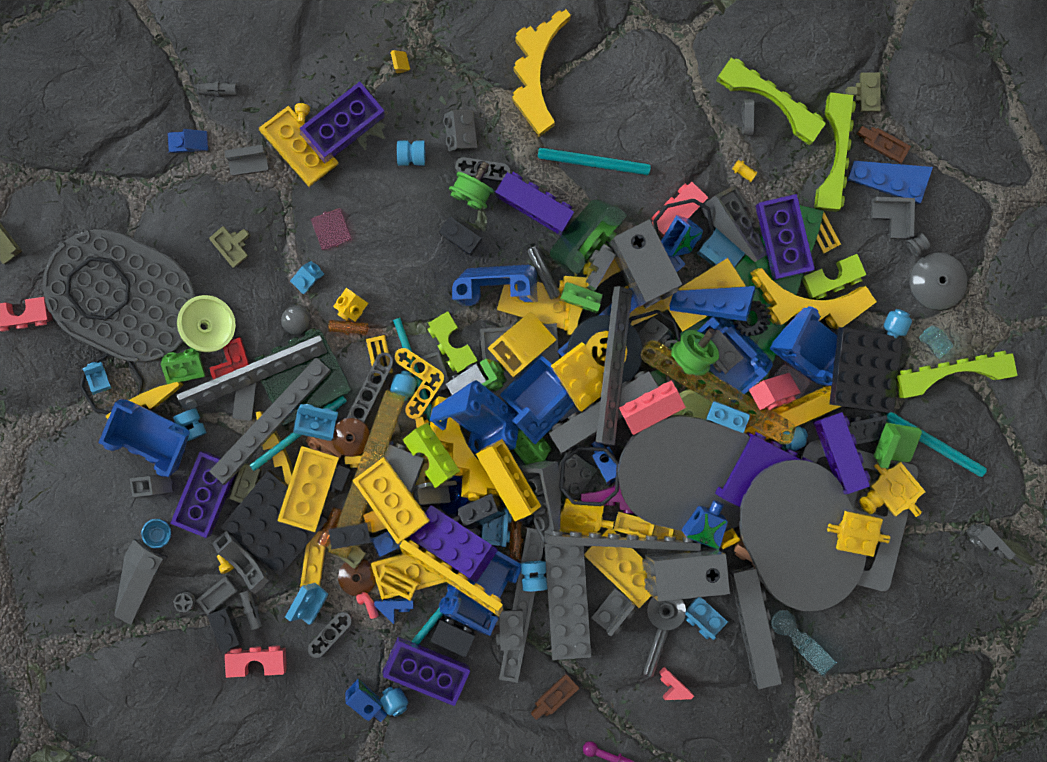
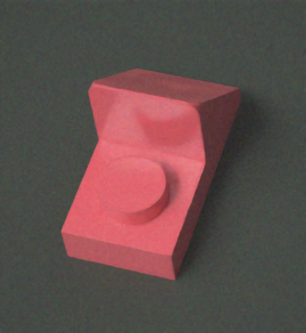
M666 667L659 671L662 676L660 680L668 687L672 685L663 695L664 700H683L694 697L693 693Z

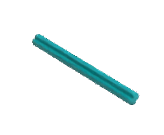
M539 148L538 150L539 159L649 175L651 169L650 164L547 148Z
M893 412L886 414L888 418L886 421L888 423L916 427ZM921 430L920 442L979 477L985 475L987 468Z

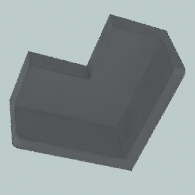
M875 197L871 200V219H890V239H910L914 237L915 198Z

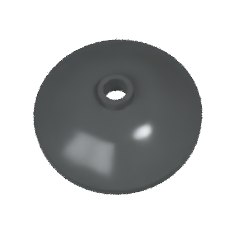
M932 253L921 258L912 268L909 278L910 290L914 298L922 306L932 310H944L956 305L964 296L967 289V274L963 265L955 257L945 253ZM940 277L945 279L943 284L939 282Z

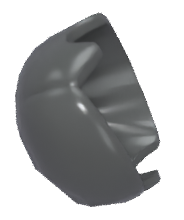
M292 305L283 312L281 325L287 333L300 335L309 328L311 315L306 307Z

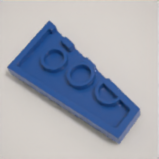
M853 161L847 180L896 197L915 198V203L920 204L933 167Z
M755 286L680 290L672 296L669 305L670 311L747 321L755 294Z

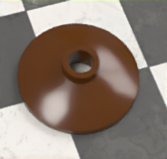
M356 418L343 419L334 427L332 443L340 454L349 457L357 456L367 449L370 443V432L361 420ZM348 434L353 435L352 441L347 440Z
M363 559L356 569L345 562L338 573L340 587L352 596L362 594V592H370L376 583L371 563L366 559ZM358 574L360 580L355 581L353 575Z

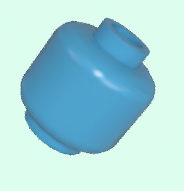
M900 309L890 311L883 325L884 329L888 331L887 335L894 336V338L906 336L912 323V319L909 317L910 314Z
M407 371L395 374L390 388L391 393L394 395L393 397L398 400L408 401L415 394L417 380L412 377V373Z
M796 426L780 433L778 443L782 445L781 448L784 451L788 448L795 452L806 445L808 434L803 427Z
M389 687L382 692L383 696L380 699V703L388 715L396 717L407 710L406 706L409 702L401 688L393 689V687Z

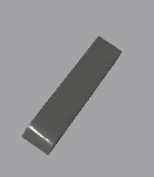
M385 352L376 357L347 418H356L365 424L394 365L393 355ZM382 356L390 358V364L387 367L380 363ZM374 373H379L382 377L379 384L372 381ZM366 390H370L373 393L371 401L364 399L363 394ZM360 407L364 410L363 418H358L355 415L356 408ZM348 434L347 438L353 439V435Z

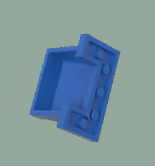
M541 354L500 394L501 398L518 413L512 421L534 444L575 405L552 369V364Z

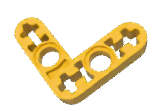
M401 348L395 353L396 363L423 380L406 406L407 416L411 419H416L423 414L443 384L444 375L440 370L410 350ZM406 352L407 358L412 360V357L416 358L410 368L407 367L409 362L406 360L399 361L400 357L398 355L400 353L404 354ZM418 362L425 365V370L422 373H417L414 370V365ZM438 373L439 379L441 381H436L433 384V387H436V389L433 391L429 386L424 384L426 382L430 384L432 381V378L430 376L432 374L436 375ZM422 389L430 391V397L426 400L421 399L419 396ZM415 398H417L420 402L425 403L424 407H422L421 404L419 405L417 409L419 411L418 415L410 414L411 410L409 409V407H415V405L417 404V402L414 401Z

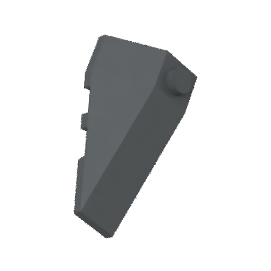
M735 185L704 203L711 209L713 225L754 262L767 255L759 234L754 232L752 227L754 223L753 218L748 217L745 208L748 207L746 201ZM701 207L705 217L708 218L707 210Z
M133 539L124 556L114 614L115 617L130 625L133 624L168 558L166 555L136 539Z

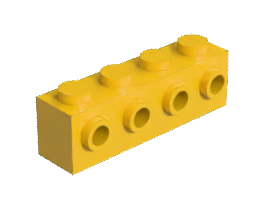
M503 439L486 446L476 453L514 521L531 515L541 507Z

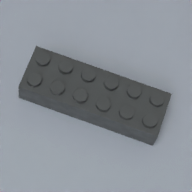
M645 371L638 373L634 376L635 380L631 383L628 381L622 383L619 407L659 387L649 371L647 373ZM593 402L581 414L580 412L572 414L568 417L569 421L565 424L560 422L552 427L553 431L549 434L561 453L568 452L597 433L600 402ZM620 409L618 411V420L623 418Z
M545 542L552 660L590 658L591 646L584 546L548 544Z
M752 565L729 569L753 683L758 689L782 684L783 672L776 660L779 659L777 647H774L772 640H775L773 628H770L768 624L771 617L769 610L764 605L767 599L765 591L760 587L762 580L756 568Z

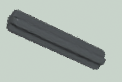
M538 247L530 248L528 250L529 256L550 299L558 298L560 292Z
M657 630L644 669L646 676H654L669 630Z

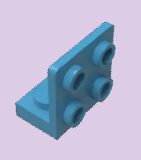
M717 228L697 252L699 256L712 266L729 258L734 267L745 254Z

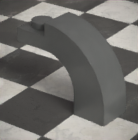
M227 530L212 543L217 553L240 573L251 592L256 594L269 581L266 576L268 573L257 558L243 547Z

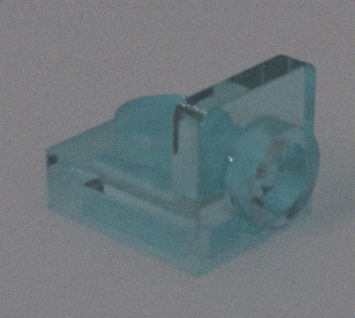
M935 326L927 328L919 337L920 341L927 344L935 357L939 359L953 347V344L943 330Z

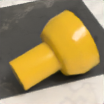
M304 103L295 105L298 124H305V118L310 112L309 105Z
M220 555L217 556L221 564L219 566L221 574L234 569L227 560Z

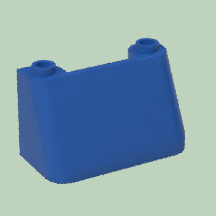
M808 306L803 308L777 336L770 350L811 381L820 385L832 386L837 335L818 321L821 317L818 313L819 311L814 307Z
M712 316L697 331L705 335L709 329L719 330L744 357L727 374L723 371L720 373L713 364H710V371L724 384L722 387L723 395L726 399L735 403L768 374L773 363L749 336L741 334V330L737 331L736 327L738 325H734L733 319Z

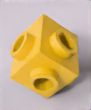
M346 288L333 307L339 311L337 315L346 321L350 318L356 322L368 305V302Z

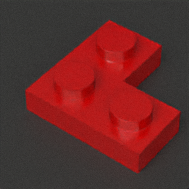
M241 338L231 340L223 347L227 362L209 368L213 380L249 365Z

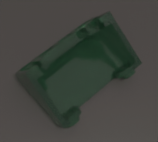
M592 200L550 250L551 258L571 276L577 277L585 265V257L578 251V248L602 220L610 226H617L619 228L627 214L618 207L602 200Z

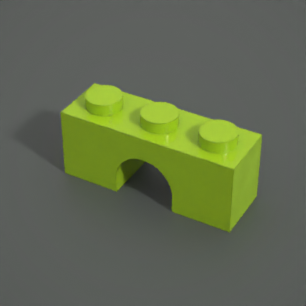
M858 254L836 263L839 274L835 280L828 279L822 269L802 277V282L809 298L815 297L818 300L827 296V291L833 289L835 293L844 289V284L850 282L851 285L861 282V277L865 276L866 273Z
M448 311L428 323L430 328L427 330L433 339L437 337L440 342L437 346L443 355L447 354L450 360L447 363L452 371L456 370L460 373L468 365L478 362L468 344L458 349L450 345L449 337L458 327Z
M428 422L413 430L403 439L413 456L419 452L427 456L429 468L425 471V474L435 488L460 472Z

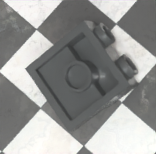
M603 244L599 251L596 249L589 259L591 263L589 268L593 271L586 280V283H588L586 288L591 291L597 289L616 254L612 253L613 249Z
M977 523L971 525L966 530L967 535L970 537L969 542L975 548L979 547L981 550H988L994 557L998 556L1001 559L1011 560L1016 555L989 526Z

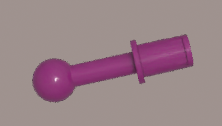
M592 741L586 742L583 746V752L588 757L596 755L610 762H635L621 756V753L619 756L601 750Z

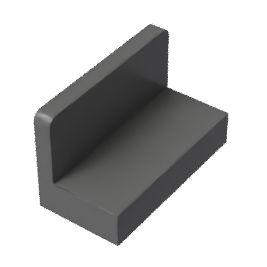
M263 145L224 150L225 158L229 161L230 174L232 176L269 170L266 148Z
M447 481L437 488L431 482L416 485L413 490L414 499L419 505L450 503L448 487L457 485L456 481Z

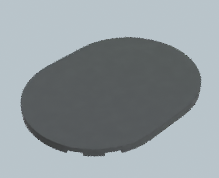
M95 229L78 233L58 246L48 260L43 275L45 303L49 312L65 332L80 341L119 359L134 362L161 358L175 350L183 342L177 328V317L183 305L188 300L196 297L189 276L170 256L128 235L106 229ZM90 257L112 260L130 281L128 304L108 320L83 317L66 296L68 274ZM90 261L71 276L70 295L87 315L105 317L125 301L126 282L110 263Z
M671 415L632 436L623 449L618 464L619 488L622 497L628 507L644 521L682 531V528L698 506L709 509L713 500H716L724 505L721 514L728 520L725 532L739 526L740 507L719 497L715 492L718 486L723 488L750 436L745 432L741 433L710 420L688 415Z
M786 460L775 463L764 469L754 478L741 502L739 527L743 543L769 593L783 604L794 609L819 611L838 604L852 592L863 573L866 555L836 549L838 536L837 533L827 531L828 524L839 526L843 520L844 511L854 512L847 495L843 494L844 489L831 472L816 463L804 460Z

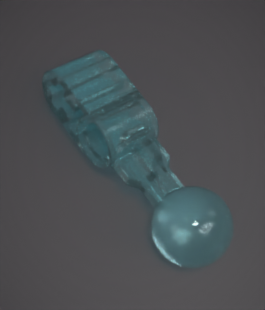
M782 610L773 615L771 620L773 630L779 635H788L793 640V645L798 649L797 651L822 676L836 664L831 656L812 637H809L805 632H800L796 628V619L792 613Z

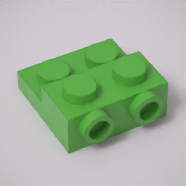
M605 216L586 239L573 260L579 264L583 258L587 260L590 255L592 256L596 249L599 251L603 244L608 246L606 242L610 243L613 237H615L616 233L614 230L618 224Z

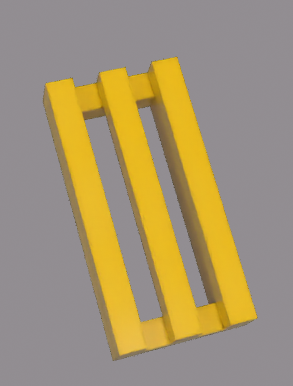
M823 213L822 219L835 244L832 245L821 224L819 230L828 247L825 248L819 234L816 241L823 254L841 245L825 213Z
M385 335L366 339L372 366L375 357L371 342H375L377 355L381 354L378 340H382L384 353H389ZM385 356L388 366L390 364V358L388 356ZM381 358L380 363L384 366L383 358ZM374 373V377L380 375L379 373Z
M385 565L376 583L411 600L420 582ZM386 572H388V573L392 574L393 576H395V577H397V578H399V579H401V580H403V581H405V582H407V583L413 585V587H411V586L405 584L404 582H402V581H400V580H398V579H396V578H394V577H392V576L386 574ZM385 578L397 584L398 586L407 589L408 591H410V593L408 594L407 592L383 581L382 579Z

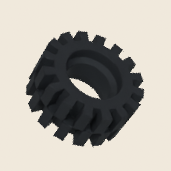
M752 301L750 311L756 312L758 317L757 323L754 326L742 320H736L733 323L738 325L736 327L737 331L741 330L740 333L746 334V336L762 334L768 329L767 325L771 324L768 321L771 315L767 314L770 310L765 309L766 305L761 304L760 301Z

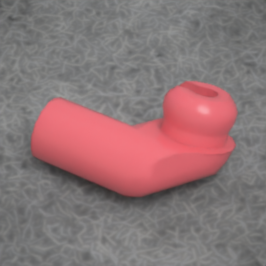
M362 592V594L356 596L358 604L365 603L370 619L379 616L377 607L368 593Z

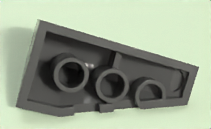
M551 461L518 466L541 505L533 513L535 517L533 521L543 542H545V533L551 534V531H560V472L558 462Z

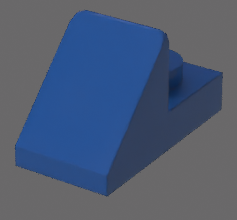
M184 129V132L168 133L170 153L208 151L207 131Z
M376 599L374 605L395 624L396 609H399V612H410V609H413L415 606L414 599Z

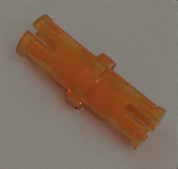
M329 320L328 323L329 332L345 333V335H350V333L367 335L368 323L351 322V320Z
M336 507L332 508L317 540L318 544L324 547L329 546L330 537L328 530L338 526L344 511Z
M514 520L510 523L509 558L514 560L516 552V560H521V543L523 542V538H521L522 522Z

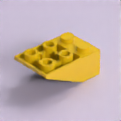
M531 311L491 344L488 350L514 378L557 339Z

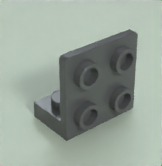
M614 587L591 618L601 625L609 636L617 635L623 627L622 622L625 619L629 620L634 614L635 605L628 597Z

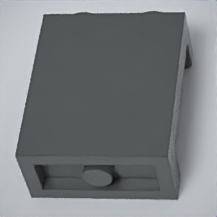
M396 443V446L389 444L384 457L412 494L423 465L428 463V459L423 458L425 454L420 452L413 456L412 453L406 451L407 447Z

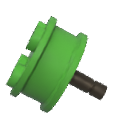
M482 162L475 177L457 172L458 178L454 186L449 187V190L452 192L451 196L460 201L461 199L468 201L467 205L473 209H486V202L490 194L494 195L495 193L492 188L481 182L489 164Z
M709 329L705 335L695 330H687L681 335V341L676 342L672 347V356L686 374L705 375L710 370V364H714L719 359V351L711 340L716 334L713 329Z

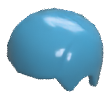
M152 519L143 526L141 531L142 539L151 548H161L168 544L171 538V528L167 522L161 519Z

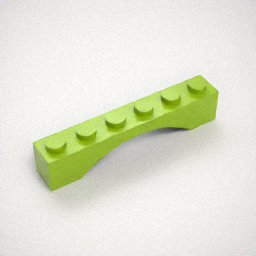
M731 58L716 81L730 91L753 92L774 102L786 115L791 124L793 134L810 145L826 124L823 118L816 113L812 114L809 112L804 104L793 101L788 93L777 90L776 85L771 81H764L755 70H749L744 67L745 64L739 59L734 60Z
M830 93L827 96L825 116L834 133L836 154L829 176L816 190L814 209L837 212L844 206L845 196H842V191L847 183V177H844L845 169H848L849 158H846L847 150L849 151L851 147L849 132H852L853 129L851 113H854L856 102L853 101L854 95Z
M1006 351L995 352L994 357L988 358L987 354L975 356L976 360L974 361L964 358L956 360L957 364L950 365L949 362L939 363L938 368L931 369L929 365L919 367L917 372H912V369L900 371L901 375L897 376L899 398L923 395L937 380L956 372H974L992 380L1018 376L1013 353L1006 354Z

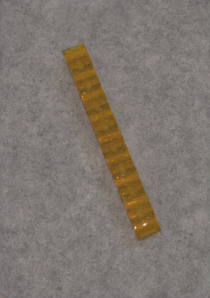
M655 340L648 341L643 347L641 358L644 362L712 403L716 401L750 414L748 410L755 411L756 414H750L747 424L781 444H789L793 441L796 427L788 419L773 410H768V408L760 410L753 398L709 372L701 376L683 374L681 372L682 367L671 354L672 350ZM647 349H652L655 354H650ZM664 359L670 360L672 364L665 363ZM701 379L706 384H700L697 380ZM714 390H720L723 394H717ZM731 400H737L739 404H733ZM765 420H770L773 424L769 425ZM786 430L790 432V434H783L782 431Z
M386 390L354 479L385 456L403 407L405 396ZM352 482L337 527L358 524L362 521L368 502L354 482ZM330 544L328 552L347 559L352 546L331 549Z

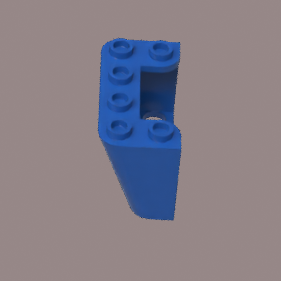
M531 265L468 268L455 280L452 286V299L461 306L476 305L481 297L480 286L510 285L511 297H519L523 302L527 303L538 302L537 272ZM515 284L518 285V291L515 289Z
M477 380L472 381L436 405L432 410L430 421L441 430H446L447 420L451 417L470 432L468 447L474 455L486 446L503 439L509 450L516 447L519 427L512 420L518 413ZM475 440L477 441V443H478V445H479V449H478V450L475 448V445H474V441H475Z
M120 399L113 406L99 444L109 451L125 447L132 454H139L145 457L147 461L155 463L154 469L158 475L169 477L179 468L190 432L188 429L136 403Z
M497 551L477 581V584L485 589L484 591L487 595L491 596V594H494L500 598L507 582L516 583L521 572V564ZM468 578L469 583H471L472 585L476 583L470 578ZM448 584V592L439 603L440 612L490 636L498 617L492 616L493 612Z

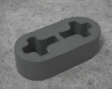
M743 99L742 135H753L754 99Z

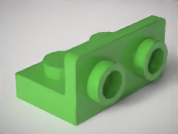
M566 282L560 300L597 313L601 305L602 294Z
M190 348L181 353L171 352L163 356L161 367L167 384L205 377V370L200 357L201 351Z
M521 429L518 430L514 450L527 465L544 461L551 448L543 437L534 444Z

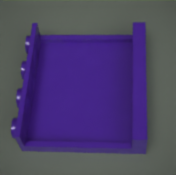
M747 432L750 436L748 443L723 488L718 486L715 494L740 507L744 494H746L751 482L759 473L781 461L801 460L796 457L798 453L788 448L786 451L782 450V445L773 440L768 443L765 441L766 437L758 432H755L754 435ZM805 457L802 458L804 461L813 462Z

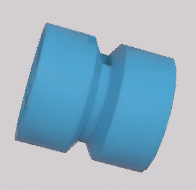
M397 141L398 166H409L411 162L416 166H425V141H414L412 144L409 141Z
M196 408L173 417L176 424L186 429V426L193 424L194 428L189 430L190 434L187 441L207 433L203 423H199L200 416Z
M527 561L521 563V574L524 575L522 579L523 591L547 590V578L544 577V574L547 572L546 561ZM538 572V576H530V573Z

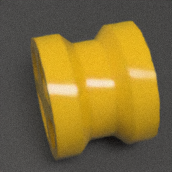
M870 490L866 497H862L859 500V503L867 513L873 514L877 507H881L884 504V500L878 492Z

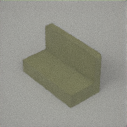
M0 223V261L2 264H6L21 253L22 250Z

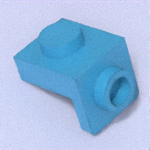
M310 261L298 270L290 282L304 295L324 273L317 264Z
M93 362L83 368L93 395L111 389L102 362Z

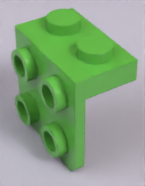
M484 359L480 364L489 380L482 383V385L495 392L501 389L503 383L507 381L503 374L505 370L500 362L497 363L494 360Z
M886 423L874 453V457L880 467L888 469L891 460L910 462L922 434L921 429Z

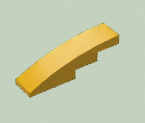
M175 382L156 387L137 395L129 401L144 408L147 406L149 409H156L179 390L183 383Z
M263 411L256 412L257 420L262 416ZM277 431L262 445L263 450L271 449L282 441ZM284 448L273 457L274 467L282 466L285 483L289 484L293 468L287 451Z
M619 511L613 529L625 534L639 535L640 538H646V535L657 536V539H664V536H674L676 540H683V537H686L682 531L657 526L644 521L638 516Z

